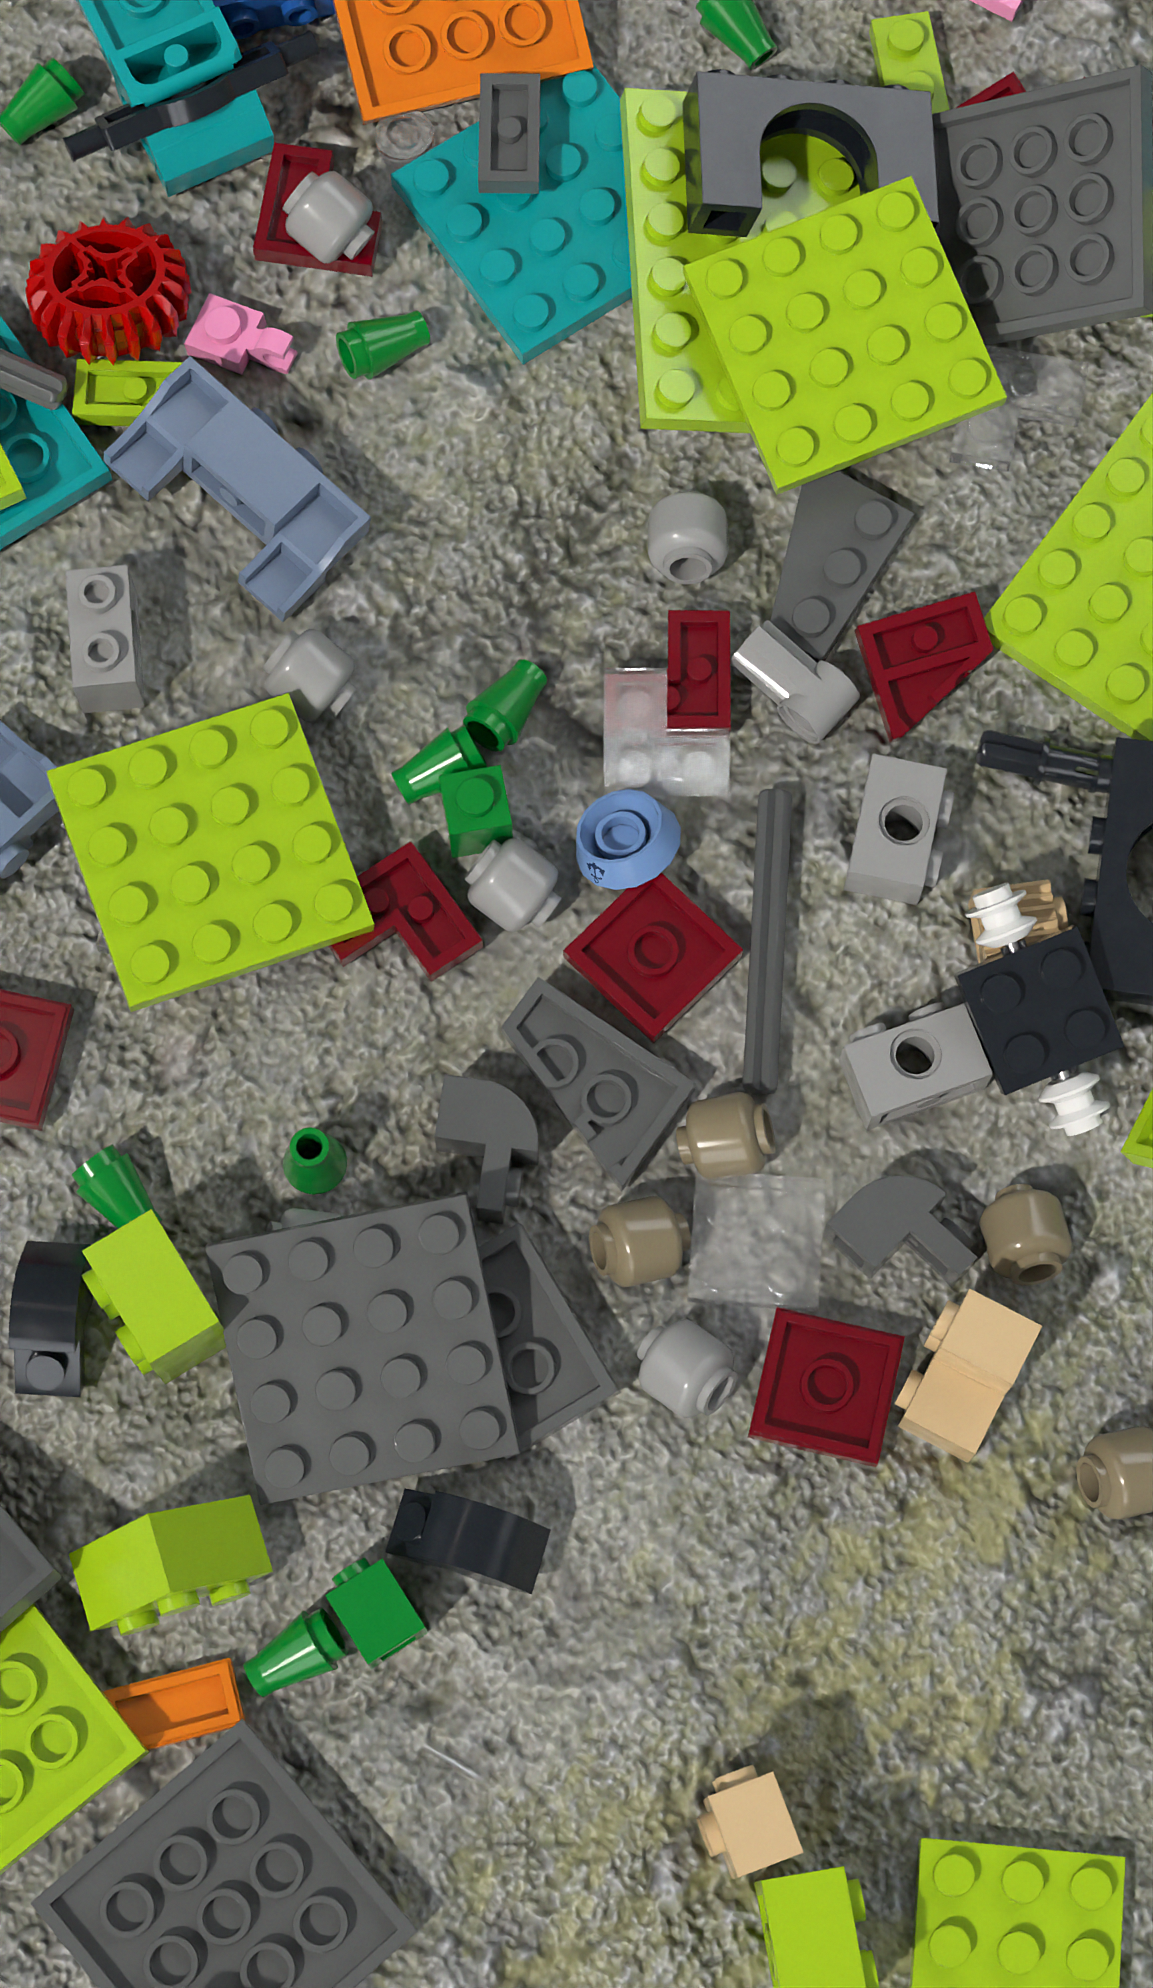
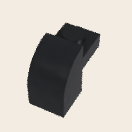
M26 1242L15 1273L9 1315L8 1345L9 1349H14L15 1394L81 1397L85 1386L84 1326L93 1303V1295L81 1276L92 1269L82 1250L92 1244Z
M405 1488L385 1552L403 1560L448 1569L483 1584L532 1594L551 1529L508 1511L439 1491H435V1494Z

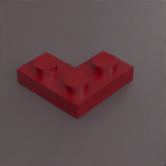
M274 142L253 245L254 258L257 261L373 277L383 225L382 213L372 211V216L366 225L375 233L353 260L343 253L337 260L331 263L320 262L286 232L285 224L288 214L282 210V207L296 187L310 172L313 171L316 175L320 176L328 171H333L335 163L333 150Z
M668 610V668H606L605 735L730 736L729 610Z
M410 841L357 876L374 922V930L328 946L344 967L396 932L432 982L483 948V940Z

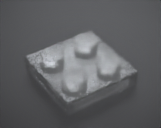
M696 1170L687 1302L771 1309L779 1307L788 1310L817 1312L819 1308L826 1179L762 1174L707 1178Z

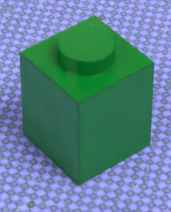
M501 765L438 776L452 858L480 854L493 839L501 845L506 840L513 839L512 820Z
M362 1558L332 1578L337 1588L325 1596L371 1669L428 1633L383 1559L370 1565L366 1558Z

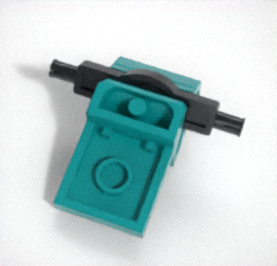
M76 0L114 76L122 106L97 116L94 119L95 125L62 139L73 163L105 147H108L110 151H115L140 140L167 196L171 197L273 151L274 134L256 88L288 75V67L315 55H320L317 42L312 32L307 30L305 33L278 45L269 41L241 53L219 6L215 7L212 0Z

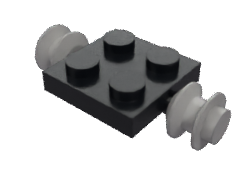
M1003 883L972 896L976 907L965 913L966 917L980 918L985 930L975 940L976 944L990 948L1001 947L999 948L1001 955L953 975L1000 1093L1007 1095L1051 1077L1052 1081L1047 1083L1038 1097L1039 1102L1054 1103L1058 1115L1049 1123V1128H1064L1067 1136L1081 1134L1103 1123L1100 1113L1110 1107L1109 1101H1099L1093 1098L1090 1089L1100 1080L1099 1075L1082 1070L1077 1071L1075 1067L1122 1048L1124 1043L1078 926L1071 925L1026 944L1025 939L1022 938L1030 933L1037 922V918L1034 916H1021L1017 903L1027 894L1026 890L1012 892L1009 883Z

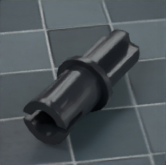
M985 730L978 743L976 763L981 767L1031 777L1033 785H1040L1041 780L1095 793L1097 776L1075 771V768L1079 766L1098 771L1100 754H1104L1051 744L1050 737L1043 736L1041 741L993 730Z

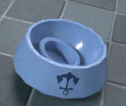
M632 789L613 791L598 798L584 811L577 825L576 861L583 876L596 886L614 890L637 887L656 878L671 864L680 846L681 827L675 814L647 793Z

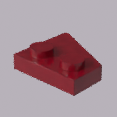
M975 591L858 625L854 630L889 743L899 741L994 650Z

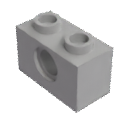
M128 565L65 570L72 686L83 713L145 708L137 592Z
M872 754L844 890L918 905L923 887L935 888L943 854L942 850L931 848L935 827L947 829L955 793L943 790L947 768ZM893 821L907 822L915 829L917 837L909 841L896 840L888 834L885 826Z
M943 1002L934 1003L910 1014L909 1023L889 1030L886 1029L884 1023L874 1024L860 1029L849 1036L850 1043L843 1046L839 1063L866 1131L986 1089L993 1073L964 1003L946 1009ZM908 1049L919 1051L927 1058L929 1069L921 1074L908 1073L899 1066L896 1055Z

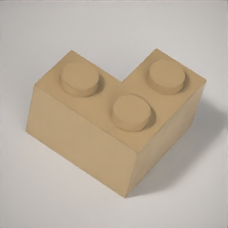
M972 1289L968 1290L960 1305L948 1300L924 1344V1347L935 1352L924 1375L912 1369L895 1401V1405L905 1409L898 1427L968 1463L976 1454L1005 1394L1013 1386L1042 1325Z

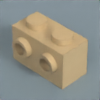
M750 1765L718 1777L712 1782L716 1793L703 1800L707 1813L699 1815L696 1819L710 1857L722 1853L732 1879L804 1853L774 1772L758 1777L754 1765Z

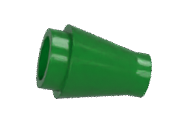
M699 0L696 9L702 16L700 25L741 58L750 70H754L764 64L777 51L778 46L771 39L753 0Z
M53 57L43 66L36 63L4 111L0 113V126L20 146L32 135L77 110L78 107L75 103L85 93L74 78Z
M417 310L403 315L348 322L347 330L336 334V346L339 357L346 372L352 379L365 376L368 380H371L415 350L430 344L428 326L422 314Z
M519 659L507 673L471 700L466 706L467 715L463 719V725L467 727L474 741L494 752H500L506 745L517 743L539 693L547 684L546 675L534 663L525 659Z
M463 725L452 732L449 727L444 729L402 767L391 772V775L408 805H411L420 799L440 793L438 776L485 768L488 765L467 727Z
M311 1127L303 1128L294 1134L283 1158V1170L287 1180L294 1188L306 1194H323L332 1190L341 1182L347 1169V1156L341 1143L333 1136ZM317 1148H322L320 1155L314 1159L308 1160L301 1157L307 1150L314 1151Z
M113 1144L91 1157L71 1175L80 1187L76 1193L118 1229L151 1209L159 1222H162V1218L155 1211L129 1154L121 1155Z
M319 1608L310 1615L306 1611H302L258 1654L244 1662L243 1666L254 1689L261 1697L265 1698L276 1690L336 1670L338 1668L337 1661L348 1655V1649L332 1618L323 1608Z

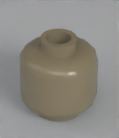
M735 1092L693 1102L688 1108L686 1126L677 1127L676 1129L677 1146L683 1164L694 1163L702 1178L710 1182L757 1173L764 1168L767 1154L775 1153L776 1149L774 1129L765 1103L756 1104L752 1097L745 1092Z
M1015 1184L1000 1190L995 1195V1201L984 1209L979 1219V1225L994 1272L1005 1278L1012 1279L1013 1283L1017 1285H1037L1055 1278L1061 1273L1063 1269L1062 1264L1067 1261L1073 1250L1071 1237L1058 1198L1047 1191L1035 1190L1028 1184Z
M658 1196L640 1198L605 1207L600 1213L597 1225L591 1226L589 1231V1245L595 1267L602 1276L609 1275L621 1287H630L674 1276L681 1266L683 1252L688 1251L691 1244L690 1231L685 1217L681 1213L674 1214L668 1203Z
M1134 1426L1093 1437L1087 1444L1084 1455L1078 1460L1076 1475L1082 1497L1089 1506L1097 1508L1110 1519H1126L1153 1512V1430L1147 1426Z

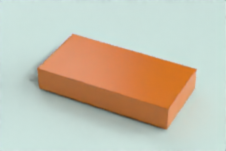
M231 1658L103 1691L148 1751L231 1729L241 1719L246 1721Z

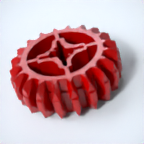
M103 216L100 225L88 227L79 220L76 232L70 234L58 230L56 244H41L39 258L30 261L29 278L26 279L27 287L25 288L32 322L36 324L37 331L42 332V336L46 339L48 346H59L66 358L82 353V356L90 365L99 356H104L114 366L118 356L129 354L138 361L141 349L147 347L160 351L162 337H177L179 322L187 320L191 284L187 274L185 259L181 256L179 249H174L168 234L157 235L150 223L135 229L129 217H126L118 225H113Z

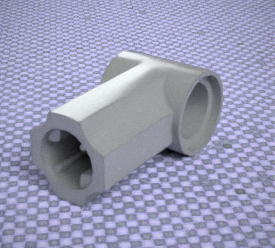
M769 620L758 626L748 636L738 651L732 656L730 662L777 704V711L780 717L797 735L813 744H818L860 699L857 688L842 671L826 661L816 663Z

